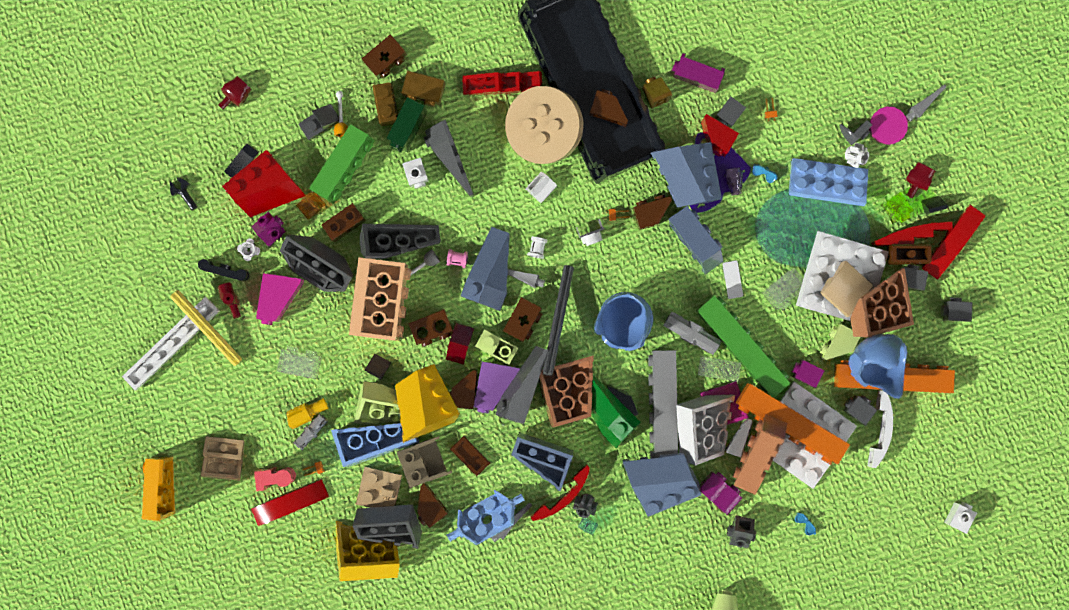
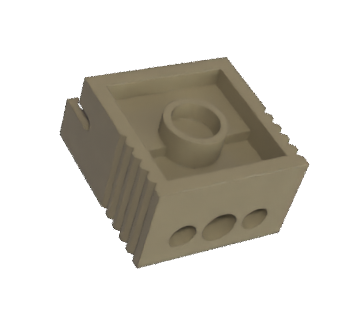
M440 436L397 451L410 488L452 473V469L447 471L436 439H440Z

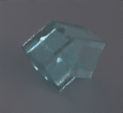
M582 518L578 528L593 535L598 523L589 518Z

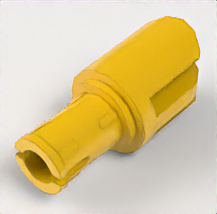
M325 398L310 405L306 403L287 411L288 426L291 429H295L312 421L314 415L329 409Z

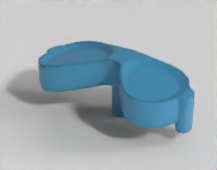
M760 164L753 165V175L765 174L768 183L777 180L778 176L776 173L769 170L768 167H763Z
M797 512L794 521L806 524V535H815L816 528L803 513Z

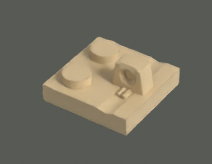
M365 466L356 504L369 508L395 506L403 475Z

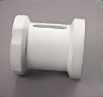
M532 236L531 249L527 255L544 259V247L548 240Z

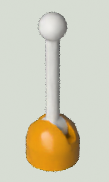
M337 91L339 123L334 126V136L342 137L348 126L343 122V92Z

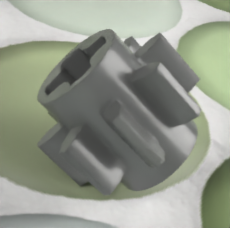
M583 494L581 497H576L573 509H576L578 516L588 518L590 514L595 515L598 503L595 502V498L592 495Z

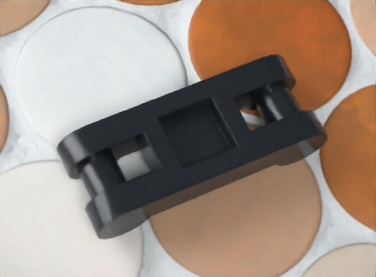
M201 259L198 262L199 269L239 281H248L250 278V273L243 269L232 271L231 266L221 263L219 267L214 266L213 262L207 259Z

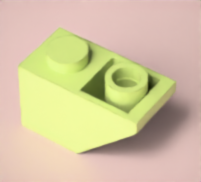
M842 324L833 326L829 332L830 339L828 343H824L820 349V358L828 360L853 352L860 337H853L852 329Z
M485 329L475 346L508 365L518 350V347Z

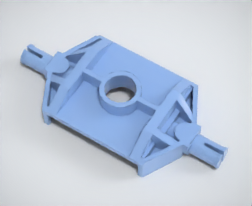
M494 490L495 494L463 512L458 510V528L447 534L449 541L451 542L461 536V538L464 537L473 544L478 545L514 525L515 506L525 501L524 497L520 493L518 496L508 499ZM488 515L492 516V521L490 523H483L484 517Z

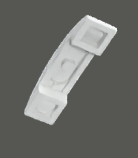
M879 390L875 409L883 410L878 448L870 447L868 466L871 468H876L884 458L893 432L891 402L888 394Z

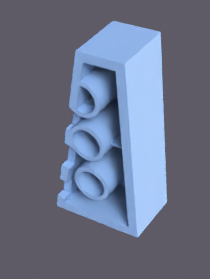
M401 423L331 430L343 467H350L419 443L418 437L403 443Z

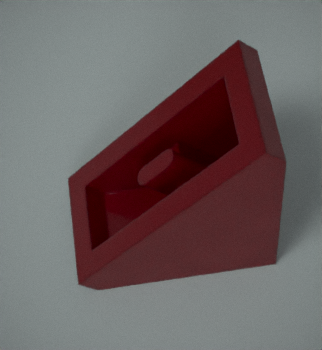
M458 323L455 324L445 360L464 365L474 328Z

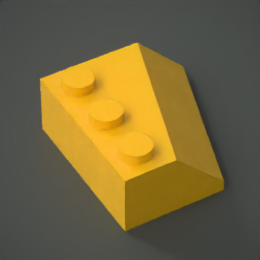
M434 364L415 371L395 385L401 416L400 423L403 430V443L454 423L460 414Z

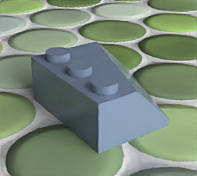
M684 453L660 455L659 458L651 459L642 457L640 460L629 461V459L622 460L631 486L648 517L701 495L699 482Z

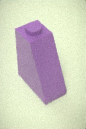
M482 361L474 407L478 408L477 412L489 413V410H494L520 368Z

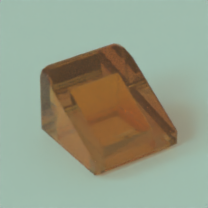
M310 192L296 206L309 220L323 209L326 204L316 193Z

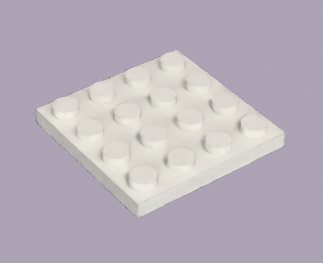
M817 231L796 306L851 321L850 317H846L820 294L828 278L834 276L840 263L847 261L873 285L870 289L871 291L880 284L889 252Z
M792 382L780 399V402L845 442H847L857 427L796 382ZM785 434L784 442L779 446L776 457H773V461L814 489L830 465L821 460L822 456L815 453L813 455L805 450V445L800 442L798 445L788 440L789 435Z

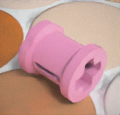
M449 249L446 265H458L466 269L468 252H454L452 249Z

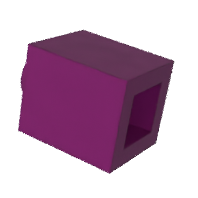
M800 360L799 363H795L792 369V373H794L792 377L816 388L825 370Z

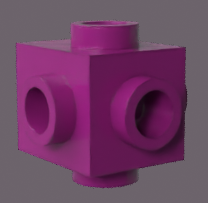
M269 211L251 226L257 236L268 246H271L286 232L282 226L284 222L278 215L273 216Z

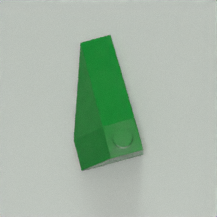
M593 375L591 415L602 435L617 449L641 422Z

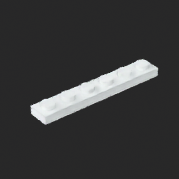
M204 297L195 306L208 322L220 311L208 297ZM186 315L122 376L123 379L134 390H138L200 329Z

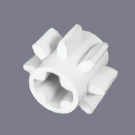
M855 143L854 146H849L846 149L845 159L850 166L859 168L860 164L864 165L867 163L869 152L863 144Z

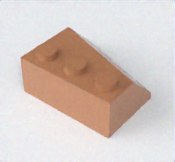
M901 268L858 300L850 317L853 337H871L914 325L905 268Z

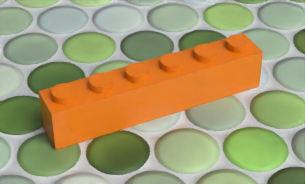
M841 360V364H835L834 387L879 389L870 385L863 387L850 374L849 361ZM905 364L903 391L954 393L955 370H948L949 366H937V369H929V365L919 364L917 368H910V364Z
M750 383L746 384L735 402L740 405L738 409L746 414L751 412L756 415L754 419L757 421L759 419L763 420L765 414L786 422V434L789 435L788 440L797 445L799 442L806 446V451L813 455L815 453L822 456L821 460L829 465H832V463L838 465L850 446L847 442Z

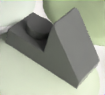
M331 104L313 110L311 116L298 124L309 141L339 122V116Z

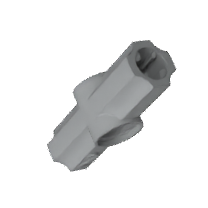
M674 312L669 314L663 325L680 335V338L694 346L697 345L709 354L714 355L720 346L721 340L704 331V328L696 323L687 321Z

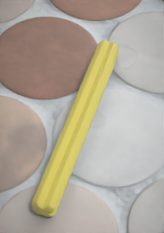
M179 290L171 294V299L234 366L238 365L242 358Z

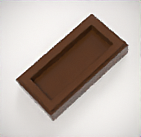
M465 436L450 448L476 476L490 464V461Z

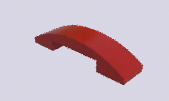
M586 464L573 476L577 484L551 508L544 503L531 515V519L536 521L547 518L566 507L582 489L588 477L590 467Z
M323 479L253 507L251 510L257 525L261 526L330 496Z

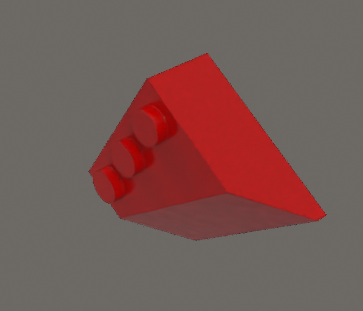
M267 149L222 186L250 218L281 205L291 203L299 198L306 197V194Z

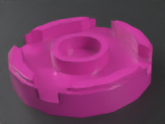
M895 107L881 108L870 119L872 126L869 128L873 139L878 143L886 145L898 143L904 138L908 130L906 116Z

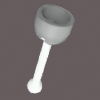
M432 249L424 255V262L411 271V275L425 265L434 266L440 262Z

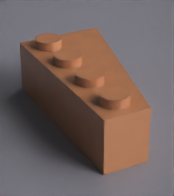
M765 414L763 420L759 419L755 428L757 433L755 436L752 435L747 445L750 448L748 452H743L740 459L742 465L741 467H736L734 471V486L752 494L757 493L765 477V470H769L773 457H776L779 446L784 442L787 428L786 422Z

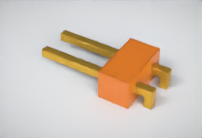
M771 98L773 111H768V102L765 99L767 109L765 119H768L767 122L770 121L769 118H774L773 121H776L777 111H774L773 98Z

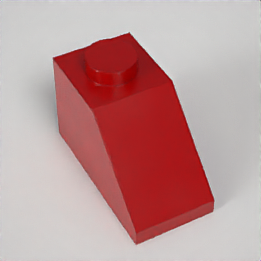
M706 114L701 121L706 143L711 142L713 154L725 157L739 133Z

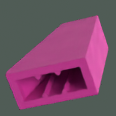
M263 273L256 319H260L261 324L267 325L279 322L304 284V280Z

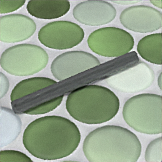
M565 265L563 268L547 348L548 353L543 368V374L552 376L554 372L574 267Z

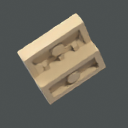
M843 261L840 263L834 276L828 278L820 294L846 317H850L858 300L868 293L873 285L847 261Z
M206 436L201 476L240 481L244 440Z

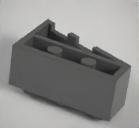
M413 505L357 509L353 522V528L358 539L382 543L383 540L392 541L394 545L400 546L401 543L411 544L412 548H419L422 530Z

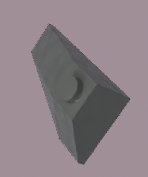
M443 120L425 130L427 135L424 137L427 148H432L436 156L469 197L472 198L474 195L447 122Z
M363 224L360 233L361 253L365 258L385 259L439 244L441 241L439 225Z
M535 346L498 402L497 416L521 424L525 423L548 353L547 349Z

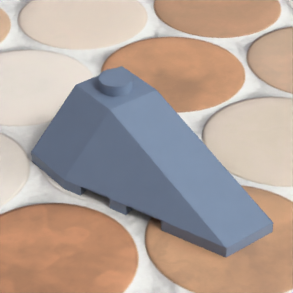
M491 227L467 277L461 297L501 311L507 295L510 233Z

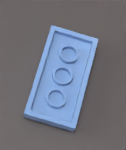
M797 158L792 159L788 195L858 206L866 205L868 169Z

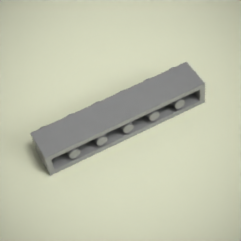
M651 351V355H648V366H652V374L648 375L649 385H652V393H649V405H652V412H649V424H653V432H649L650 443H653L650 459L659 458L660 455L678 453L676 351Z

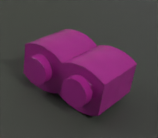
M711 471L700 484L701 493L728 515L741 501L742 497L739 495L741 491L733 484L728 486L725 483L727 479L721 473L717 472L715 474Z

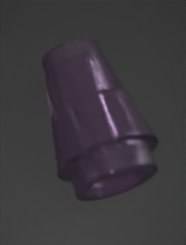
M740 167L725 169L724 177L731 196L742 194L743 171L740 170Z

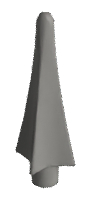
M942 85L930 96L908 109L909 113L906 115V119L911 122L913 119L917 120L918 117H921L947 86Z
M508 269V275L531 287H544L545 280L540 279L537 274Z
M528 503L514 515V525L532 507L531 503ZM514 525L494 535L491 539L494 542L499 538L503 540Z

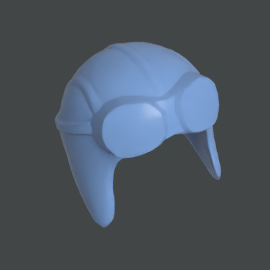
M619 292L610 296L602 305L594 330L596 334L602 335L603 342L612 348L624 349L626 351L636 350L644 346L645 340L652 329L653 313L649 304L641 296L631 292Z
M877 334L866 338L856 347L854 353L849 358L850 374L863 387L868 385L877 387L893 398H900L903 395L904 370L907 357L905 343L901 338L893 334Z

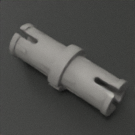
M318 414L309 426L306 425L304 427L305 430L293 443L303 450L313 438L318 436L317 433L328 420L321 414Z

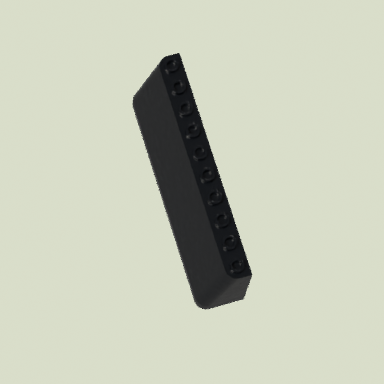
M596 0L525 1L518 11V18L549 86L569 94L581 110L583 133L577 147L593 181L596 184L606 181L653 159L652 152L665 150V143L658 135L657 126L652 121L649 109L641 98L640 89L636 87L633 81L632 72L626 66L625 57L620 52L617 40L609 29L608 20L604 18L601 12L600 3ZM597 90H608L612 92L613 96H616L628 120L626 127L589 115Z

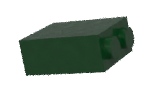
M407 97L386 138L392 149L400 153L402 151L408 152L427 114L425 105Z

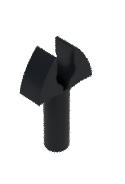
M176 177L181 183L180 190L170 181L171 195L174 197L177 194L181 195L192 211L197 209L198 206L187 192V187L191 184L184 179Z

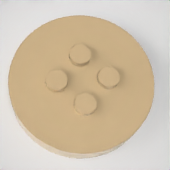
M537 86L527 89L514 99L508 109L505 121L507 139L513 150L529 162L537 164L559 162L568 157L581 140L583 133L581 110L569 94L558 88Z

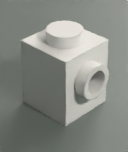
M421 158L402 163L410 187L419 189L426 186L425 183L429 182Z
M954 502L944 523L967 534L977 513L972 511L973 507L967 503L961 502L960 505Z

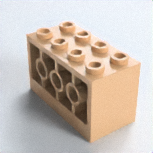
M358 258L349 335L399 341V337H403L404 326H401V321L406 316V307L403 305L404 299H408L409 288L406 287V282L411 277L409 265L400 262ZM387 276V279H389V283H386V285L384 286V283H382V279H384ZM384 295L387 301L381 305L379 299ZM380 314H382L384 322H381L379 325L377 317H380Z

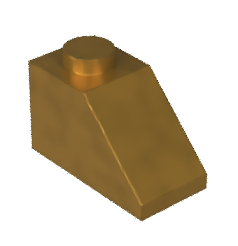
M652 77L645 81L646 84L643 85L642 89L651 109L670 100L672 93L662 77L658 79Z

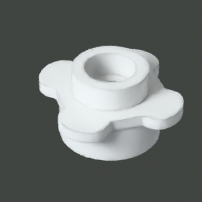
M251 238L237 247L238 252L244 256L243 259L245 261H250L254 255L260 254V248L255 246L254 240Z

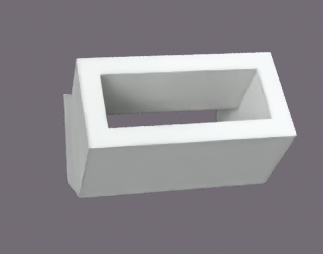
M540 172L526 187V190L542 204L557 187V184L546 174Z

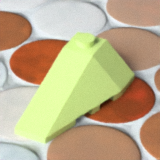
M364 381L359 394L354 423L369 426H379L380 423H399L401 416L396 390L383 384Z

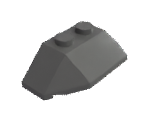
M286 236L280 252L284 255L292 272L324 292L346 291L353 278V274L345 257L313 237Z

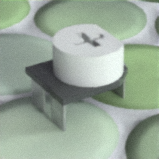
M600 219L598 221L601 229L582 236L578 232L579 238H581L582 243L586 244V246L603 240L600 231L605 228L602 226Z

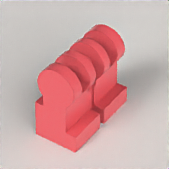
M276 467L264 468L254 472L256 491H264L273 484L285 487L296 479V472L291 467H285L277 471Z

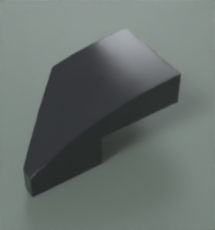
M607 385L608 390L634 416L638 415L632 396L627 391Z

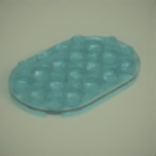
M789 190L779 192L769 198L760 208L755 222V233L759 246L773 261L787 266L807 268L817 231L864 245H869L870 224L860 206L788 195Z

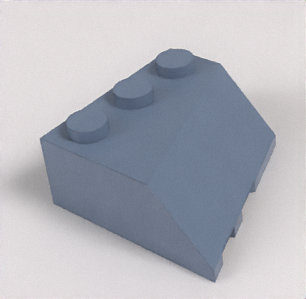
M711 142L679 146L651 153L653 159H656L660 166L659 171L661 175H664L668 183L667 187L677 208L710 203L722 199Z

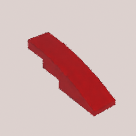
M494 72L462 76L463 95L522 93L527 89L542 86V72Z
M969 204L953 224V229L946 232V236L934 249L932 262L923 265L922 269L928 271V274L938 280L974 234L986 215Z
M953 222L929 223L906 228L871 242V246L914 244V239L932 238L933 231L952 230Z

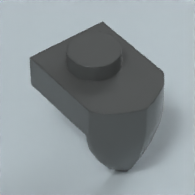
M866 120L854 132L842 124L839 126L844 138L853 145L859 138L863 140L869 135L870 131L868 129L872 124Z

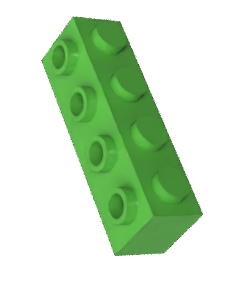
M350 124L309 189L334 205L340 199L345 186L351 182L355 170L362 165L363 158L366 153L370 152L375 140Z

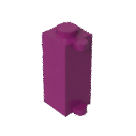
M682 53L679 61L675 60L672 71L675 72L673 78L713 93L717 92L725 68L722 67L721 70L704 65L686 58V53Z

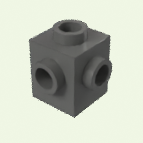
M736 515L732 525H729L727 529V536H730L729 545L749 548L751 541L754 542L756 537V530H754L755 519Z

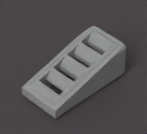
M744 420L726 447V453L742 457L753 423L752 420Z

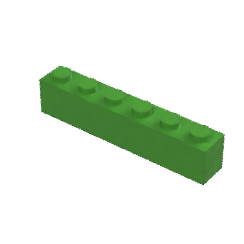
M715 295L712 296L695 312L765 393L774 398L790 384L787 380L789 378L788 374L783 369L779 370L775 366L777 363L770 354L767 356L762 351L764 349L762 344L750 337L752 333L745 325L741 326L737 322L739 318L733 311L729 312L724 307L726 303L719 296L717 298Z

